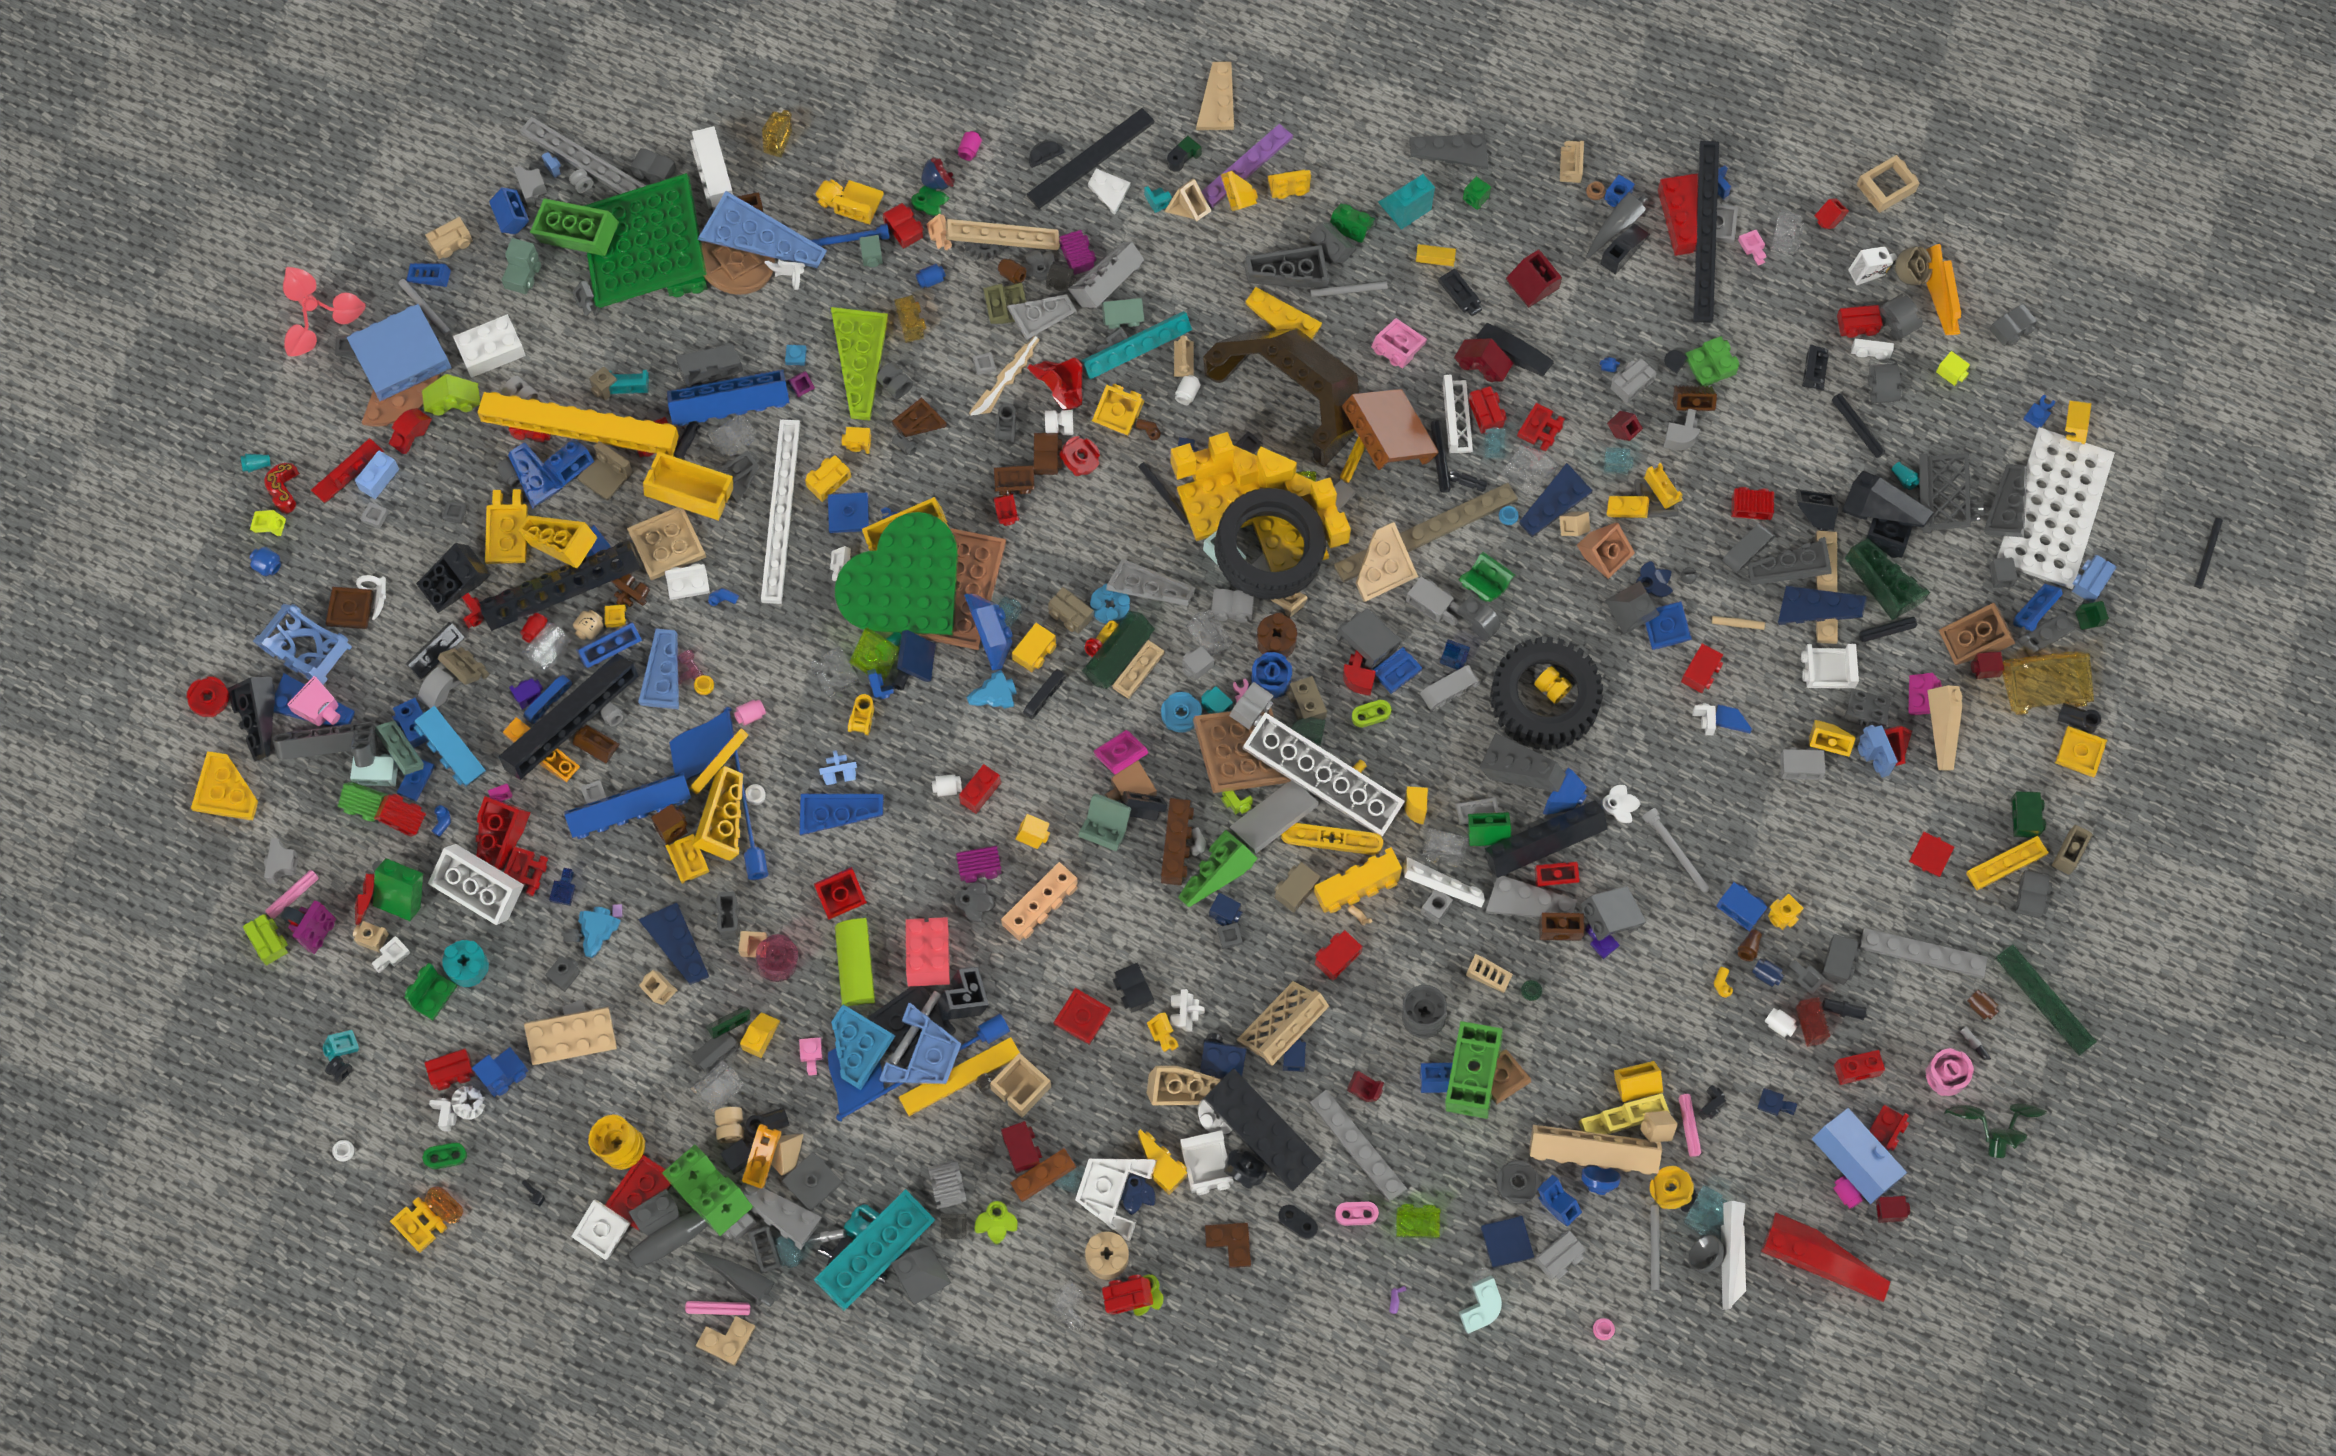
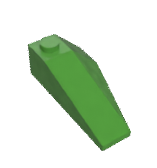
M1227 830L1209 848L1208 851L1212 853L1206 862L1201 861L1198 865L1200 867L1198 876L1191 877L1178 898L1188 907H1191L1243 875L1258 859Z

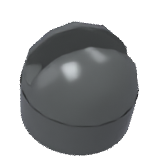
M1691 567L1685 568L1681 572V580L1686 584L1694 583L1697 578L1696 570Z

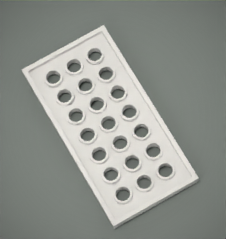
M2039 427L2026 464L2027 486L2024 530L2031 534V538L2004 536L1997 559L2012 557L2017 571L2073 589L2074 585L2072 583L2076 579L2115 452L2088 443L2081 444V442L2070 441L2064 435ZM2052 447L2056 449L2057 454L2050 455L2047 452V448ZM2066 454H2073L2076 457V461L2067 460ZM2086 460H2091V461H2093L2094 464H2095V467H2094V468H2089V467H2087V466L2085 465V461H2086ZM2042 464L2050 465L2052 471H2044ZM2061 471H2068L2071 474V477L2064 478L2061 475ZM2080 477H2087L2090 484L2085 485L2081 483ZM2042 480L2046 483L2047 487L2040 488L2036 482ZM2056 487H2062V488H2064L2065 491H2066V494H2064V495L2058 494V493L2056 492L2055 488H2056ZM2075 494H2082L2085 500L2078 501L2075 498ZM2038 497L2041 500V504H2033L2031 498ZM2050 504H2058L2060 511H2053ZM2076 510L2080 517L2073 518L2069 511ZM2026 514H2033L2036 517V521H2028ZM2045 521H2053L2055 528H2048L2045 525ZM2065 527H2071V528H2073L2074 534H2073V535L2067 534V533L2064 531V528H2065ZM2041 537H2046V538H2048L2049 541H2050V544H2049V545H2043V544L2040 542V538H2041ZM2064 543L2068 545L2069 551L2064 552L2060 550L2059 544ZM2015 548H2023L2026 554L2018 555ZM2035 554H2041V555H2043L2044 558H2045V561H2044V562H2038V561L2035 559L2034 555H2035ZM2054 561H2061L2064 564V568H2056Z

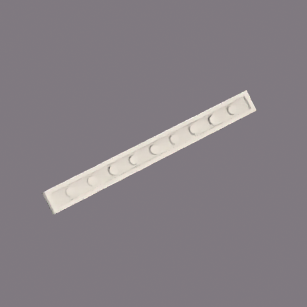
M780 419L761 594L762 603L782 604L800 420Z

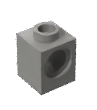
M1434 890L1422 906L1421 914L1438 925L1451 907L1453 899L1448 894ZM1440 902L1443 907L1436 908L1433 906V903Z

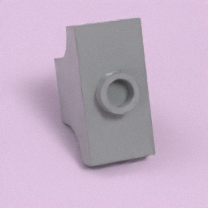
M521 165L514 167L519 182L515 184L519 195L523 194L528 208L535 206L536 198L547 193L539 169L528 171L523 169Z
M271 838L268 855H265L264 866L266 867L264 878L269 884H277L282 876L295 875L298 854L295 850L285 849L280 839Z

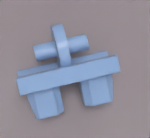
M837 750L833 751L834 757L826 758L827 764L835 763V766L819 769L826 785L837 783L835 772L843 771L845 782L856 780V762L840 765L839 762L847 761L846 754L838 756Z

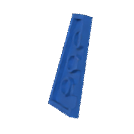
M283 673L275 694L274 713L306 720L294 714L287 705L305 684ZM337 702L339 706L335 711L340 714L339 721L332 725L325 720L322 725L331 727L351 724L355 712Z
M801 794L800 835L883 816L884 795Z

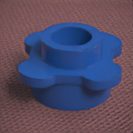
M1604 358V360L1600 361L1599 365H1601L1602 371L1616 372L1620 362H1617L1614 358Z

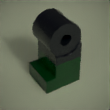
M1189 136L1185 137L1168 154V168L1173 172L1182 170L1184 163L1192 156L1197 159L1202 155V147Z

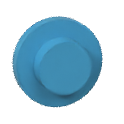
M1505 506L1499 512V520L1505 525H1513L1518 520V511L1512 506Z

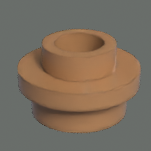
M1598 181L1592 182L1586 189L1587 196L1592 200L1602 199L1606 192L1604 185Z

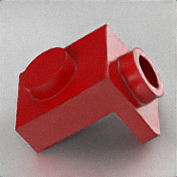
M1013 493L993 498L999 524L1004 526L1015 524L1019 517Z
M467 593L462 599L471 613L463 620L468 628L476 627L484 619L481 613L480 601L477 597L472 598Z

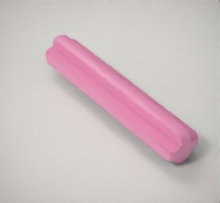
M309 870L265 910L267 915L275 919L318 880L317 874Z
M1683 1094L1679 1097V1104L1690 1157H1696L1701 1154L1691 1096L1690 1094Z
M687 1301L685 1305V1311L688 1314L749 1315L751 1308L749 1303Z

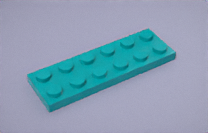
M905 1189L814 1281L845 1311L935 1219Z

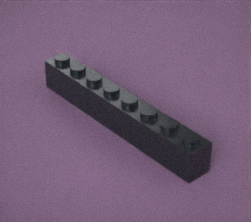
M618 653L615 654L498 756L504 770L520 780L639 677L634 663Z

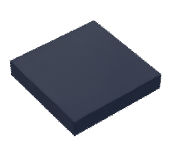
M909 630L902 631L897 669L924 682L931 681L936 644Z
M1523 1216L1480 1227L1492 1269L1534 1259Z

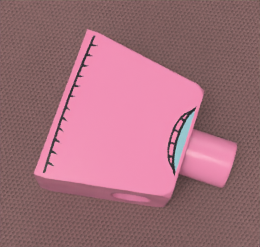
M315 676L287 704L294 714L317 726H321L325 720L334 725L340 719V714L335 711L339 706L337 701Z

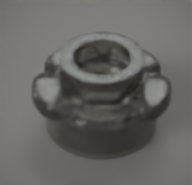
M984 1073L977 1077L975 1085L981 1092L991 1089L990 1083L995 1077L994 1075L990 1076L988 1073Z

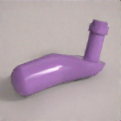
M1405 1286L1392 1289L1390 1313L1396 1314L1398 1312V1293L1406 1291Z

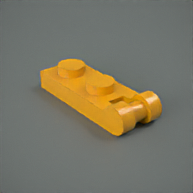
M763 1124L759 1125L742 1182L760 1189L764 1187L781 1131L767 1129V1126ZM764 1137L770 1138L768 1144L762 1142Z

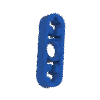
M565 675L559 676L526 709L523 717L529 723L534 724L550 708L549 706L556 702L572 686V681Z

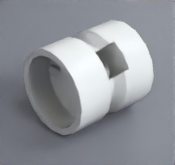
M1056 410L1045 411L1046 433L1073 435V410H1062L1060 413H1057Z

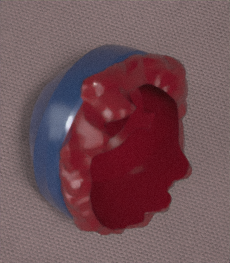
M933 157L925 162L921 176L924 186L935 190H945L949 186H954L955 179L952 178V172L948 173L944 169L941 158Z

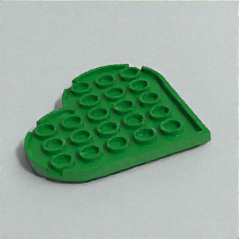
M913 512L894 519L882 532L877 551H867L854 556L839 572L835 584V599L841 614L852 625L866 631L902 633L904 630H909L915 634L953 635L958 547L954 534L942 520L931 514Z

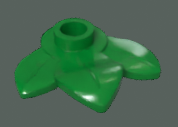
M923 186L920 188L919 193L912 196L911 204L917 211H924L928 215L937 216L941 214L939 206L945 204L949 197L944 192Z

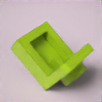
M1234 791L1222 792L1223 797H1221L1223 804L1226 808L1231 807L1235 815L1239 812L1244 814L1252 808L1253 798L1251 796L1240 801Z

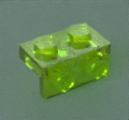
M1403 1204L1401 1207H1397L1396 1237L1439 1238L1441 1208H1436L1435 1205H1423V1208H1416L1412 1204Z

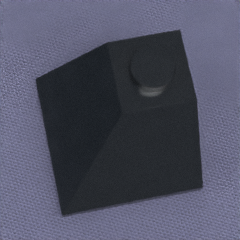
M1796 489L1795 494L1798 506L1811 524L1821 531L1834 530L1839 508L1835 494Z

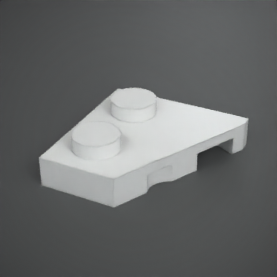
M1099 169L1094 171L1088 182V187L1093 193L1098 195V198L1108 206L1113 214H1116L1131 186V182Z

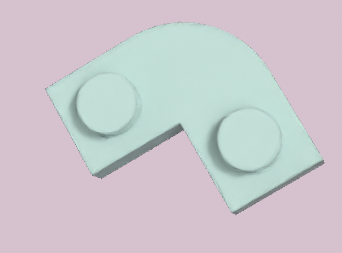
M1492 1276L1472 1284L1478 1303L1459 1311L1463 1326L1468 1334L1492 1323L1501 1311V1297Z

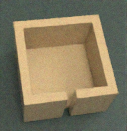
M1019 1053L990 1083L991 1090L1004 1102L1008 1101V1106L1019 1116L1023 1117L1051 1088V1081Z

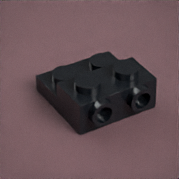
M1872 518L1864 546H1867L1871 551L1879 550L1885 552L1891 558H1902L1913 526L1902 525L1898 521L1893 520L1880 522L1878 518Z

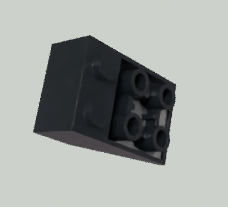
M455 543L416 584L437 613H439L467 593L479 587L491 574L469 545Z

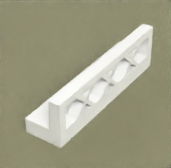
M1444 375L1442 384L1449 453L1473 452L1466 380L1452 381V375ZM1453 386H1462L1463 392L1456 396L1453 393ZM1457 402L1464 406V410L1460 414L1455 411V404ZM1459 419L1466 424L1462 432L1457 429L1456 425ZM1463 437L1468 442V447L1458 448V439Z

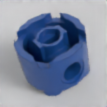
M1267 652L1254 661L1251 676L1252 683L1255 682L1274 695L1273 698L1282 697L1289 690L1292 666L1285 656L1276 652Z

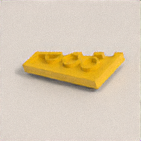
M1257 287L1254 288L1246 300V305L1274 330L1298 328L1313 339L1322 326V322Z

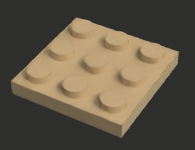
M676 507L627 528L651 581L664 576L665 571L671 568H683L706 558V554L692 524L682 508Z

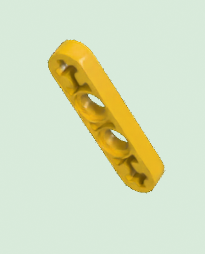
M740 728L689 789L697 795L749 734Z

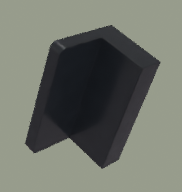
M1129 791L1123 792L1120 802L1131 808L1130 817L1154 821L1158 819L1159 812H1166L1167 803L1163 797Z

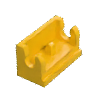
M2069 401L2065 431L2074 432L2076 435H2066L2067 440L2085 444L2092 403Z
M1659 463L1655 469L1652 466L1647 468L1644 478L1665 509L1682 501L1683 494L1676 490L1665 474L1662 463Z

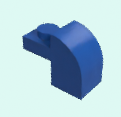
M1554 1175L1550 1176L1538 1188L1540 1202L1565 1226H1569L1582 1213L1576 1199L1564 1191L1559 1179Z

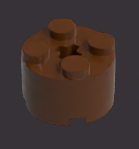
M1282 613L1265 617L1257 628L1256 643L1260 653L1276 652L1286 658L1290 656L1297 642L1298 633L1295 623Z

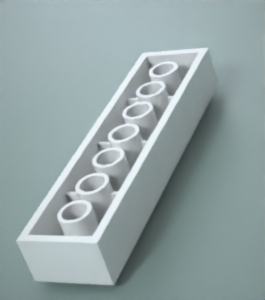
M1266 712L1243 746V750L1381 837L1405 802Z

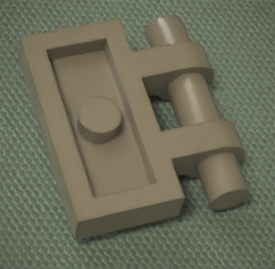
M462 647L457 650L453 648L442 652L438 657V660L464 685L475 682L480 677L486 679L489 676V672L485 669L486 667L481 662L478 663L473 658V654Z

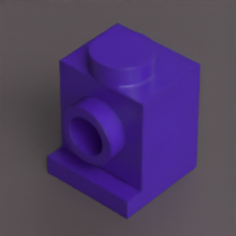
M533 678L520 682L516 688L513 685L509 687L522 710L531 705L542 694L541 691L544 690L538 679L534 681Z

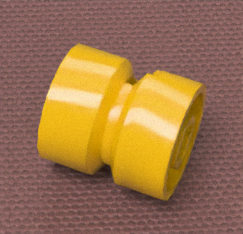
M1553 666L1548 667L1534 683L1542 693L1547 692V697L1554 704L1563 699L1573 687L1565 677L1560 678V673Z

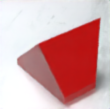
M1903 726L1885 729L1886 736L1898 761L1895 766L1905 764V754L1912 730Z

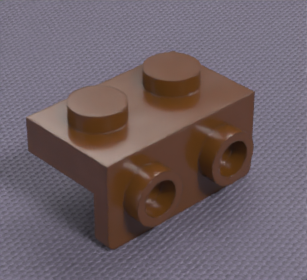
M1033 466L994 468L995 492L999 491V495L1011 494V491L1019 490V494H1031V490L1035 489Z

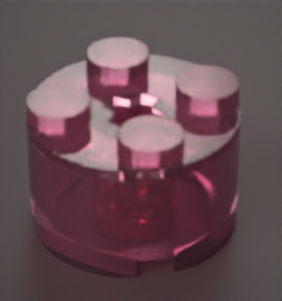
M775 934L767 937L758 945L756 950V968L761 977L772 982H781L789 979L794 974L798 965V949L791 939L784 935ZM775 956H779V961L774 960Z

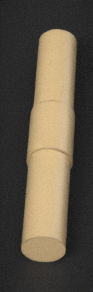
M1712 616V624L1761 630L1765 628V622Z

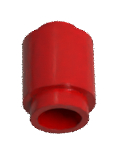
M539 613L529 616L520 632L522 639L530 644L533 642L538 643L547 628V618Z

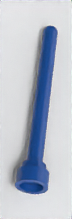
M881 224L875 230L810 241L819 246L860 240V237L879 235V239L886 240L890 239L888 224Z

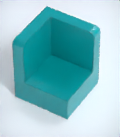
M1149 186L1144 187V196L1154 213L1167 208L1172 200L1169 191L1164 192L1161 187L1151 191Z

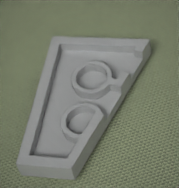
M1067 294L1007 306L1026 340L1076 312Z

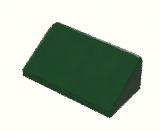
M742 1007L707 1025V1030L712 1038L715 1039L750 1020V1010Z

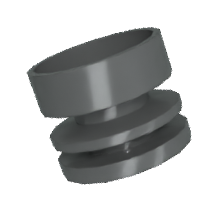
M1419 985L1406 993L1403 999L1402 1022L1405 1029L1411 1035L1418 1038H1430L1442 1031L1445 1025L1447 1002L1443 993L1431 985ZM1423 1012L1427 1013L1425 1017H1421Z

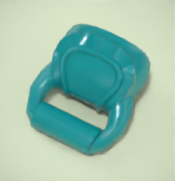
M867 1204L856 1207L850 1219L843 1227L846 1234L855 1239L871 1223L862 1218V1216H859L860 1211L873 1220L880 1213Z

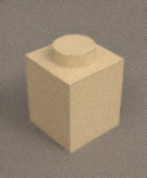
M1668 1111L1646 1112L1640 1130L1649 1142L1672 1141L1678 1123Z

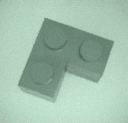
M512 238L505 253L508 266L502 277V283L505 289L527 294L528 289H532L534 285V275L539 273L541 262L533 243Z

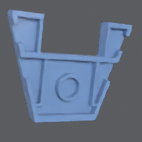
M908 1003L902 1022L920 1028L922 1032L908 1069L906 1070L886 1062L879 1081L885 1083L947 1084L961 1043L920 1012L914 1005Z

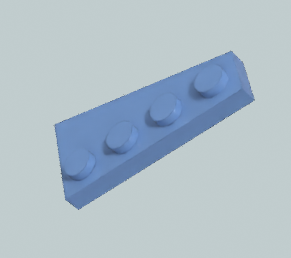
M655 630L638 701L641 706L679 709L678 642L675 630Z

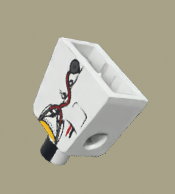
M1886 247L1861 250L1848 270L1855 284L1860 285L1885 276L1889 268L1895 265L1897 256L1895 253L1889 254Z

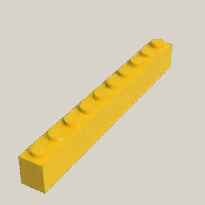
M484 392L478 409L481 422L595 443L600 441L606 445L655 454L661 452L673 456L679 437L677 428L668 423L657 424L651 420L641 421L630 416L624 418L613 413H597L592 409L581 410L574 406L564 407L553 402L542 403L536 399L526 400L515 395H510L509 397L497 392Z

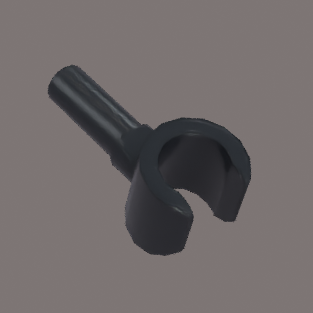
M523 1180L522 1184L533 1194L530 1201L540 1207L545 1200L544 1195L534 1189L526 1180Z

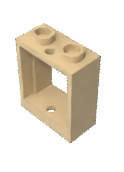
M1895 155L1861 175L1857 186L1880 213L1915 193L1919 186V181L1916 175L1912 174L1907 168L1906 163ZM1893 167L1906 183V186L1886 197L1872 179Z

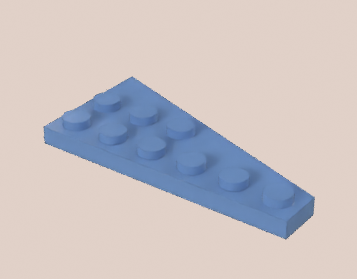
M725 191L697 239L788 262L803 263L805 266L813 268L819 266L827 252L826 249L728 191Z

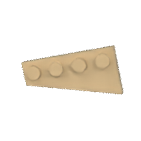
M1212 62L1196 130H1234L1231 62Z

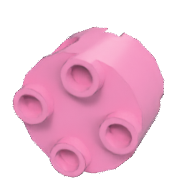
M1949 1048L1941 1050L1929 1062L1925 1071L1928 1085L1937 1094L1952 1096L1961 1092L1970 1083L1974 1068L1971 1060L1965 1053Z

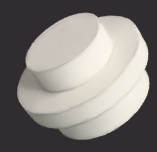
M340 1140L333 1146L332 1154L338 1161H348L354 1155V1146L347 1140Z

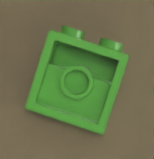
M1721 336L1704 342L1702 347L1684 354L1688 357L1687 362L1701 387L1734 376L1738 371L1739 361L1736 356L1732 357L1729 352L1731 350L1729 342L1727 340L1723 341Z

